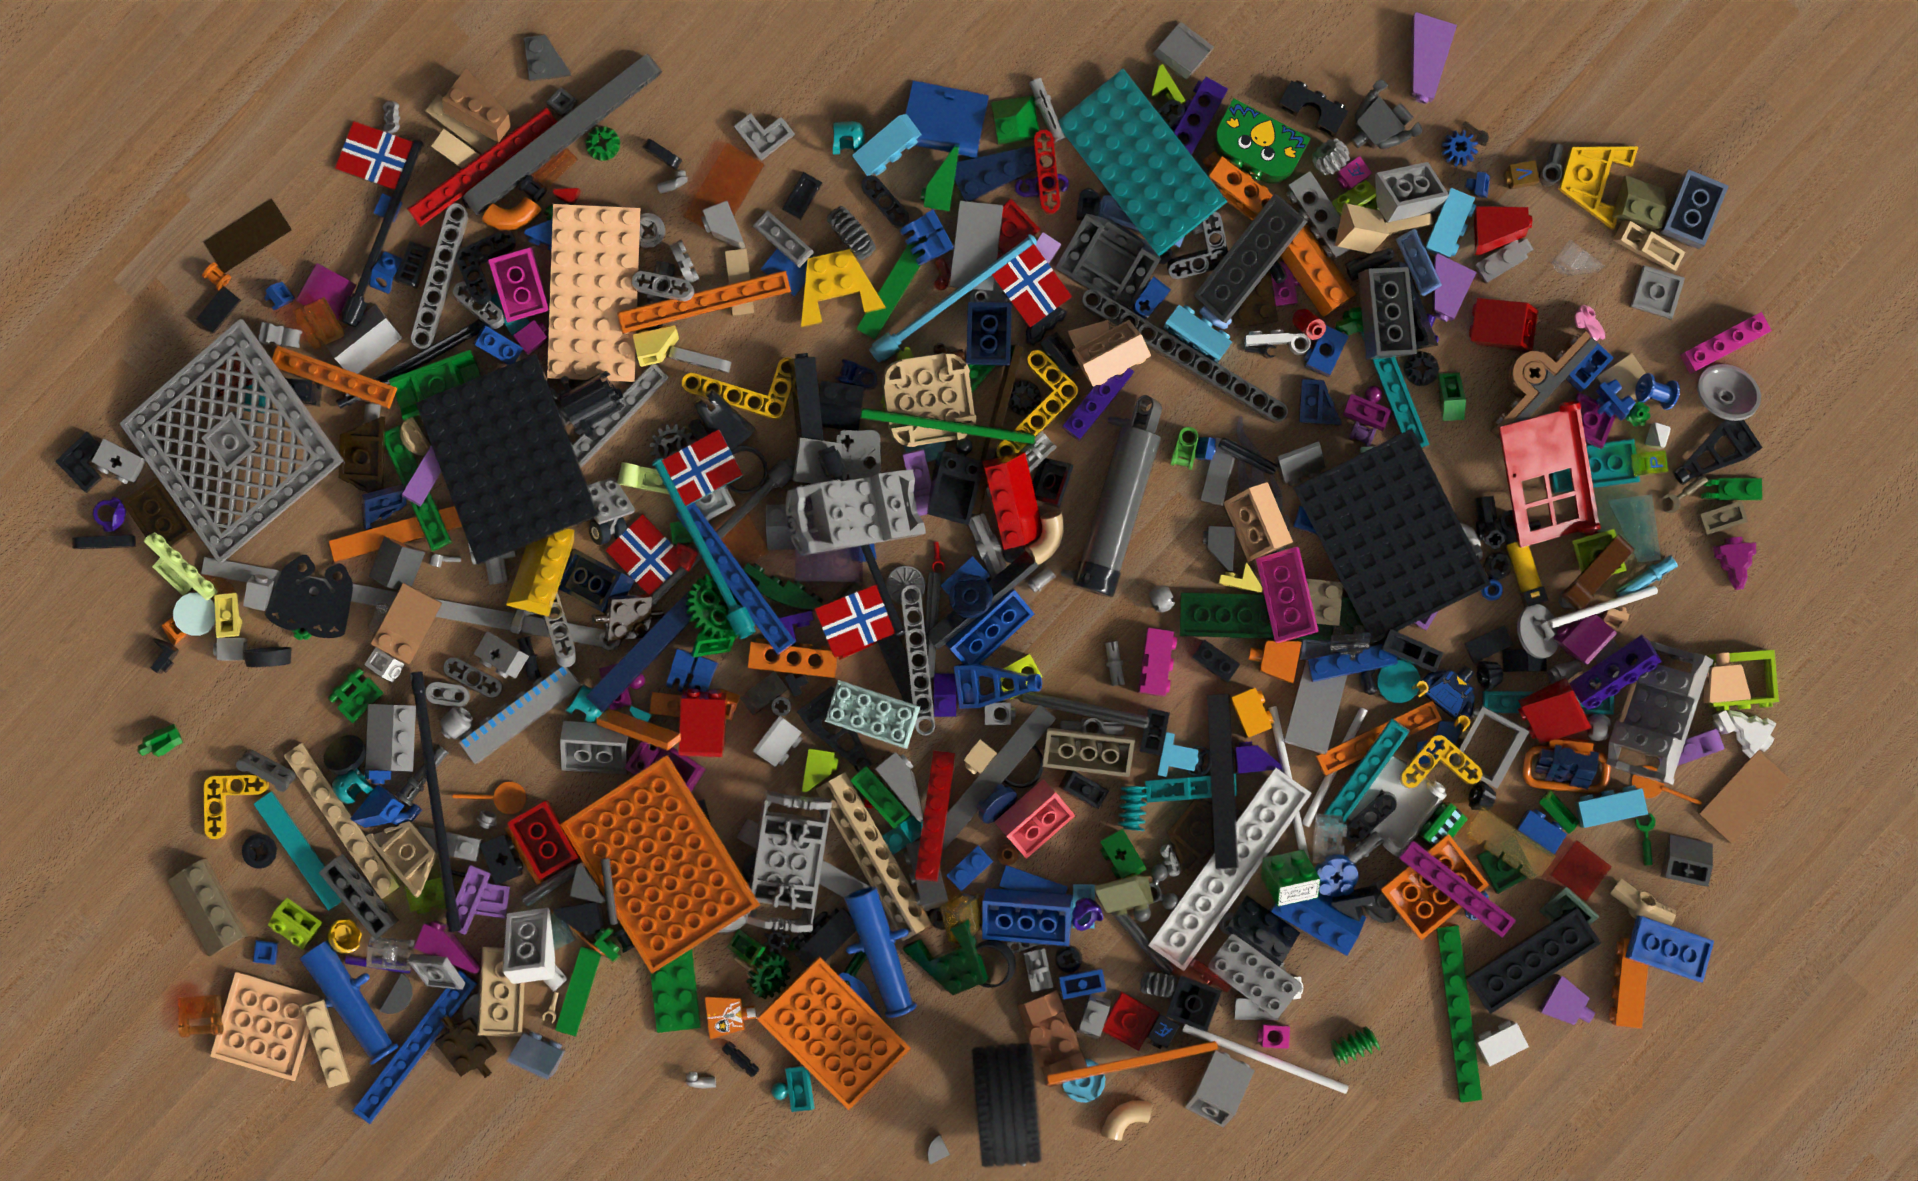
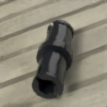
M530 636L517 639L520 651L529 656L524 664L528 681L541 678L536 660L538 656L534 653Z

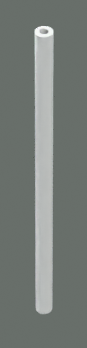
M1277 706L1270 707L1268 709L1274 720L1272 728L1279 761L1282 765L1281 770L1292 779ZM1298 812L1292 820L1298 849L1304 850L1309 858L1300 812Z
M1186 1024L1183 1026L1182 1032L1208 1042L1215 1041L1221 1047L1344 1094L1348 1091L1349 1086L1212 1033Z

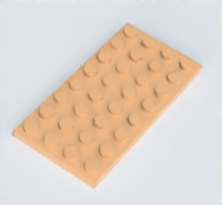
M553 204L548 379H561L567 376L573 380H588L599 373L608 371L610 373L607 376L609 381L634 382L636 348L633 334H636V331L622 334L617 312L637 307L638 291L632 284V277L638 272L640 208Z

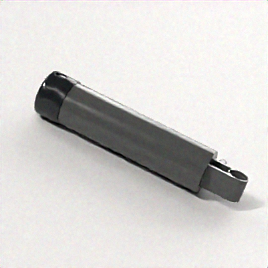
M1143 395L1137 400L1131 419L1111 416L1107 419L1108 423L1121 427L1091 528L1076 571L1063 569L1060 572L1061 576L1073 580L1072 585L1074 587L1111 598L1115 594L1121 575L1122 564L1161 437L1156 435L1155 432L1162 413V405L1148 395ZM1151 403V408L1146 411L1147 406Z

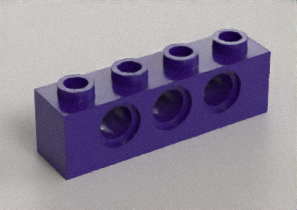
M1206 76L1203 82L1198 80L1193 89V92L1196 93L1193 100H1187L1184 105V116L1172 127L1177 137L1179 135L1188 137L1189 142L1183 145L1191 155L1228 91V88ZM1207 98L1210 105L1202 107L1199 105L1198 99ZM1190 116H1195L1198 118L1199 124L1192 126L1188 123L1187 119Z
M1127 368L1124 373L1108 378L1101 385H1095L1065 422L1062 429L1077 441H1080L1132 377L1134 371Z
M1640 635L1569 684L1580 703L1590 710L1591 708L1598 707L1609 696L1619 693L1620 689L1627 684L1636 682L1644 673L1654 670L1662 661L1650 641L1643 635ZM1635 659H1638L1636 664L1632 665V662ZM1619 671V674L1613 678L1615 672ZM1601 683V686L1595 690L1596 685Z

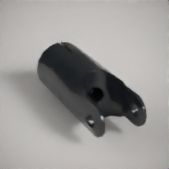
M1388 248L1383 251L1372 252V254H1365L1345 263V269L1351 281H1355L1358 279V273L1367 269H1378V265L1391 261L1394 251Z

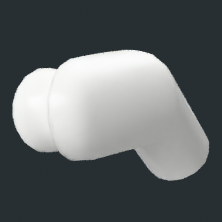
M1460 523L1471 546L1473 547L1477 544L1480 546L1481 543L1473 527Z

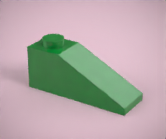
M955 143L929 180L927 187L922 188L920 201H924V207L945 211L950 210L960 144Z

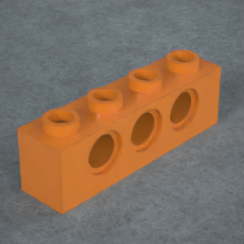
M1223 156L1214 162L1207 173V176L1228 203L1252 221L1263 209L1261 203L1266 205L1273 196L1267 187L1255 182L1250 174L1241 171L1230 162V159ZM1227 177L1232 179L1233 184L1228 182ZM1244 190L1249 192L1250 197L1245 195Z
M756 638V642H751L749 669L835 678L838 657L834 658L829 646H821V650L812 649L811 644L799 643V647L790 646L781 652L775 661L769 662L766 659V653L773 649L767 639ZM797 652L800 658L796 664L788 662L787 657L789 653ZM814 654L821 657V663L816 667L809 664V658Z

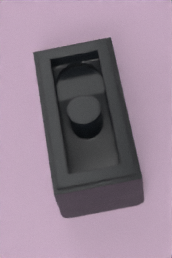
M1067 770L1059 785V788L1097 809L1100 808L1109 792L1108 789L1074 770Z

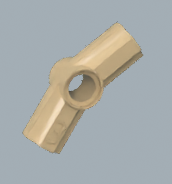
M1622 878L1610 893L1628 907L1630 915L1635 919L1637 915L1669 926L1674 922L1676 916L1675 909L1656 902V899L1650 893L1645 891L1639 892Z

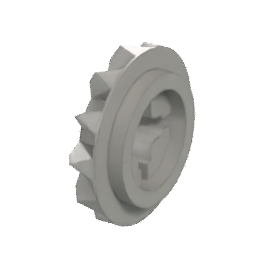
M641 214L639 245L644 248L655 247L664 238L665 225L655 214ZM641 225L647 228L653 225L652 231L655 237L649 234L644 236L645 231Z

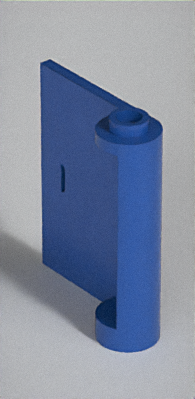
M913 81L906 114L922 134L916 139L918 143L915 146L949 153L955 143L960 144L959 155L977 158L989 95Z

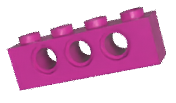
M1760 312L1684 352L1680 357L1691 374L1772 330L1763 313Z

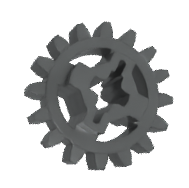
M677 424L674 425L673 429L666 425V431L663 432L659 428L658 432L660 435L652 436L656 442L650 443V447L655 449L650 452V455L662 458L659 452V445L664 447L663 459L676 453V451L670 453L668 448L670 444L674 445L677 443L676 446L678 451L683 449L682 442L684 438L688 446L696 441H690L693 434H685V427L678 430ZM669 434H676V435L674 436V438H671V439H665V438H664L665 436H667V435H669Z

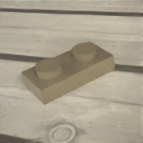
M1742 501L1699 514L1705 535L1748 522Z

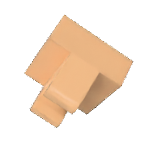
M1622 607L1621 611L1612 608L1606 610L1602 620L1614 630L1621 632L1628 621L1629 614L1625 607Z

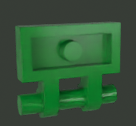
M357 667L353 672L350 671L346 675L347 678L339 686L336 685L332 689L333 692L327 697L332 703L338 698L343 701L337 709L351 723H355L367 711L368 704H374L384 694L382 689L370 677L363 683L360 681L359 678L365 673L360 667ZM354 684L357 689L347 696L345 692Z

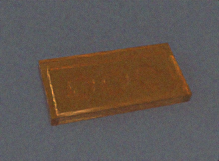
M727 143L683 217L706 230L701 217L705 216L703 210L728 201L732 214L735 217L765 164Z

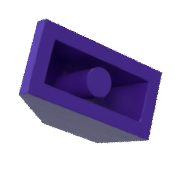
M955 673L934 674V717H956Z
M1252 741L1239 742V747H1234L1237 773L1269 771L1275 768L1282 769V765L1258 745L1252 746Z

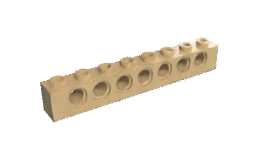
M844 772L816 788L820 798L831 800L830 815L871 887H877L882 906L895 929L905 928L908 930L909 934L901 938L902 941L932 925L922 905H917L915 893L847 774Z

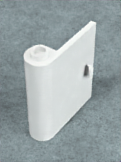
M1392 756L1348 819L1352 820L1379 794L1383 792L1394 794L1397 799L1396 809L1374 828L1370 834L1377 831L1384 840L1383 846L1393 855L1399 857L1409 842L1414 840L1447 794L1445 793L1446 788L1437 781L1433 783L1426 777L1414 788L1404 787L1400 783V774L1407 764ZM1414 771L1412 774H1406V782L1414 783L1413 777L1418 772ZM1382 799L1383 805L1378 809L1381 815L1384 814L1381 812L1384 806H1391V799ZM1368 812L1364 818L1367 822L1372 823L1377 820V815L1374 812ZM1358 820L1360 822V827L1364 826L1361 820Z

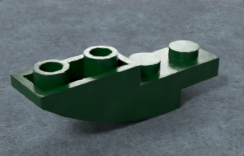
M755 562L753 565L747 563L743 569L747 574L760 582L757 587L758 591L776 602L806 610H815L823 606L822 598L815 593H812L810 596L804 592L806 587L796 580L793 583L788 580L783 588L781 580L773 575L770 578L763 574L765 569Z

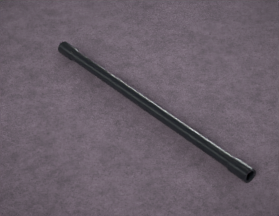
M419 671L410 673V679L415 698L442 879L448 933L461 931V924L456 905L425 697L423 672Z

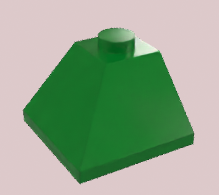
M1033 95L991 102L998 145L1034 139L1035 134L1039 131Z

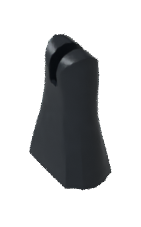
M710 389L705 394L715 408L710 411L708 405L700 398L693 402L709 434L720 430L732 451L753 434L755 427L732 408L717 392Z

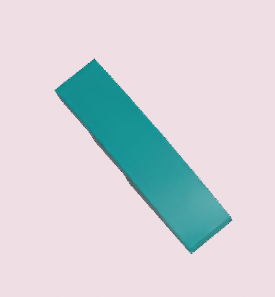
M1234 774L1235 796H1238L1236 774ZM1211 776L1145 781V785L1148 787L1146 788V793L1148 794L1147 803L1212 798Z

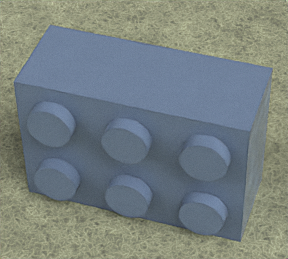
M1688 169L1682 175L1660 234L1697 249L1704 247L1729 186Z

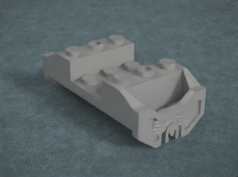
M913 469L881 473L872 477L840 482V480L818 483L788 491L785 510L787 516L793 517L788 519V522H792L790 525L793 528L790 529V532H795V534L791 535V540L799 554L805 556L926 534L924 522L918 515L913 493L915 477ZM811 495L814 510L807 512V516L813 515L816 528L810 529V532H818L820 542L814 541L807 529L804 502L805 497Z
M1650 641L1656 652L1670 656L1672 659L1692 664L1691 673L1657 665L1654 670L1646 672L1638 678L1624 723L1615 722L1609 741L1606 764L1637 776L1673 785L1675 780L1673 777L1709 667H1712L1714 660L1705 655L1686 652ZM1621 748L1662 759L1657 771L1643 766H1632L1618 761Z
M764 791L757 830L759 838L753 875H750L749 888L758 902L773 904L774 907L778 905L790 906L791 909L802 907L805 910L800 919L789 920L779 916L773 918L759 915L756 913V909H753L745 915L747 924L771 929L774 926L776 930L784 929V931H788L790 929L792 932H812L828 821L832 806L830 799ZM773 802L786 805L787 807H799L809 810L819 809L821 818L767 811V808Z

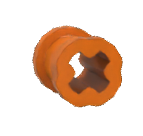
M215 262L211 263L202 274L204 279L207 278L216 285L218 291L223 286H226L231 279V276L223 273Z

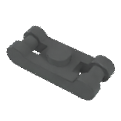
M251 749L247 750L236 763L238 770L253 773L275 785V788L280 792L286 791L289 784L296 778L292 770Z

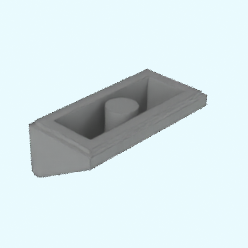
M1235 998L1234 1020L1279 1019V1017L1274 1018L1248 998Z

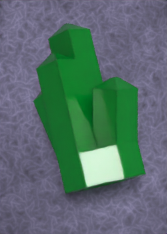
M1361 307L1350 308L1349 311H1344L1343 320L1336 322L1335 329L1347 335L1359 331L1364 332Z
M172 724L165 728L154 730L152 734L143 737L142 744L138 745L137 752L142 756L150 752L157 757L163 756L174 747L183 744V740L176 725Z

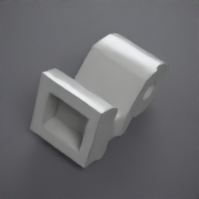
M262 322L258 341L261 344L274 342L278 346L299 349L302 331Z

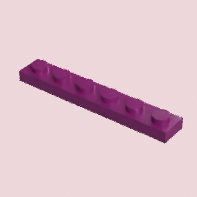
M1413 840L1409 842L1398 857L1503 938L1516 921Z

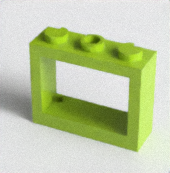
M1775 650L1729 653L1730 662L1764 660L1766 697L1709 703V707H1716V711L1729 710V706L1737 705L1739 710L1751 709V704H1759V708L1773 707L1772 703L1779 702ZM1716 654L1705 655L1714 660L1712 667H1715Z

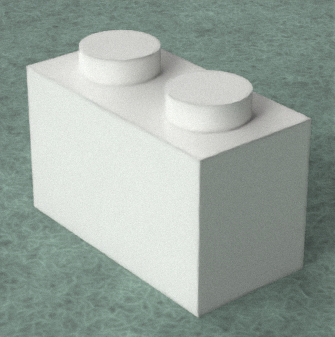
M1510 1020L1498 1025V1030L1492 1033L1488 1030L1478 1036L1479 1039L1475 1043L1486 1065L1492 1066L1529 1047L1516 1022L1511 1023Z

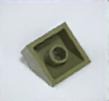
M1624 175L1612 217L1623 221H1632L1636 225L1648 230L1661 228L1667 210L1664 189Z
M1134 876L1094 886L1106 913H1114V916L1125 915L1127 910L1133 908L1135 911L1148 909L1147 905L1154 903L1148 877Z

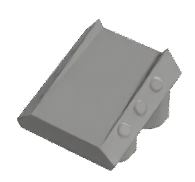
M1180 22L1153 55L1163 64L1172 68L1178 77L1188 79L1208 57L1214 46Z

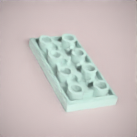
M838 680L825 722L907 749L920 706Z

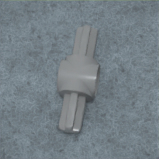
M1081 718V721L1060 722V729L1087 732L1086 725L1089 722H1095L1098 725L1096 734L1123 735L1125 728L1123 723L1104 722L1103 719Z

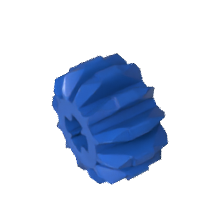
M1457 130L1452 132V136L1447 134L1445 136L1447 142H1442L1441 147L1446 149L1441 154L1443 156L1449 155L1446 162L1449 163L1453 159V166L1455 167L1458 166L1459 161L1463 167L1466 166L1467 160L1472 162L1474 160L1472 155L1478 153L1477 149L1472 148L1477 146L1478 142L1470 141L1473 138V134L1465 137V130L1461 131L1460 136ZM1461 144L1464 148L1457 152L1456 148Z

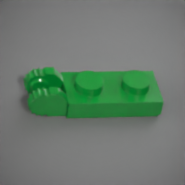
M1718 478L1717 480H1708L1704 486H1717V493L1705 492L1701 494V499H1717V501H1761L1762 478Z

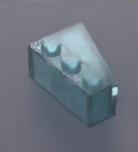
M1652 494L1608 500V504L1627 542L1635 548L1633 554L1637 562L1661 560Z

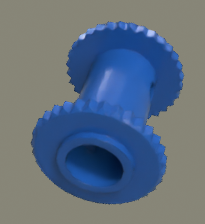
M1651 373L1642 375L1635 389L1636 399L1639 402L1644 403L1649 398L1658 400L1661 407L1665 410L1675 406L1680 394L1678 382L1671 380L1664 385L1655 382V378Z

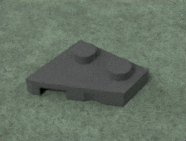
M546 35L524 38L530 82L571 76L570 70Z

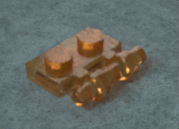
M325 296L306 304L304 309L307 314H304L300 307L293 310L297 325L302 327L306 335L305 339L307 343L310 342L313 349L321 346L318 338H321L324 345L345 335ZM309 321L313 323L316 331H313L312 327L309 324Z

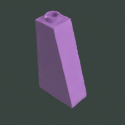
M1415 12L1412 18L1411 97H1415L1417 102L1427 104V102H1432L1435 97L1457 25Z

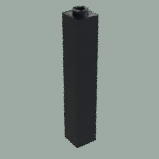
M808 353L795 354V358L789 359L797 444L798 438L824 441L815 357H808ZM801 482L802 487L813 485L812 483Z

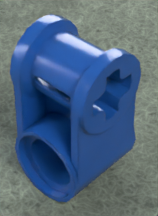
M1153 277L1136 300L1133 312L1143 319L1148 318L1165 299L1171 289L1156 277ZM1145 303L1148 305L1147 310L1145 309L1142 312L1140 310V305H1144Z

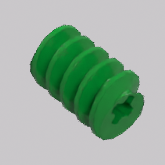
M1367 1026L1363 1027V1034L1360 1030H1355V1037L1348 1033L1347 1041L1342 1036L1339 1037V1044L1335 1040L1331 1041V1049L1339 1067H1341L1340 1060L1349 1064V1056L1356 1061V1053H1359L1362 1057H1365L1364 1050L1373 1054V1046L1378 1051L1381 1050L1373 1031Z

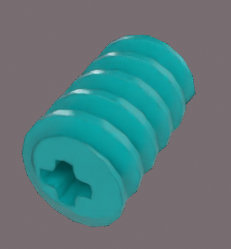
M1121 787V790L1126 792V795L1120 796V799L1126 801V803L1119 805V808L1125 810V812L1118 815L1124 819V821L1118 822L1119 826L1126 830L1145 831L1139 825L1146 822V820L1140 818L1141 815L1146 814V811L1140 809V807L1147 805V802L1142 801L1141 798L1148 797L1147 793L1142 792L1143 789L1148 787Z

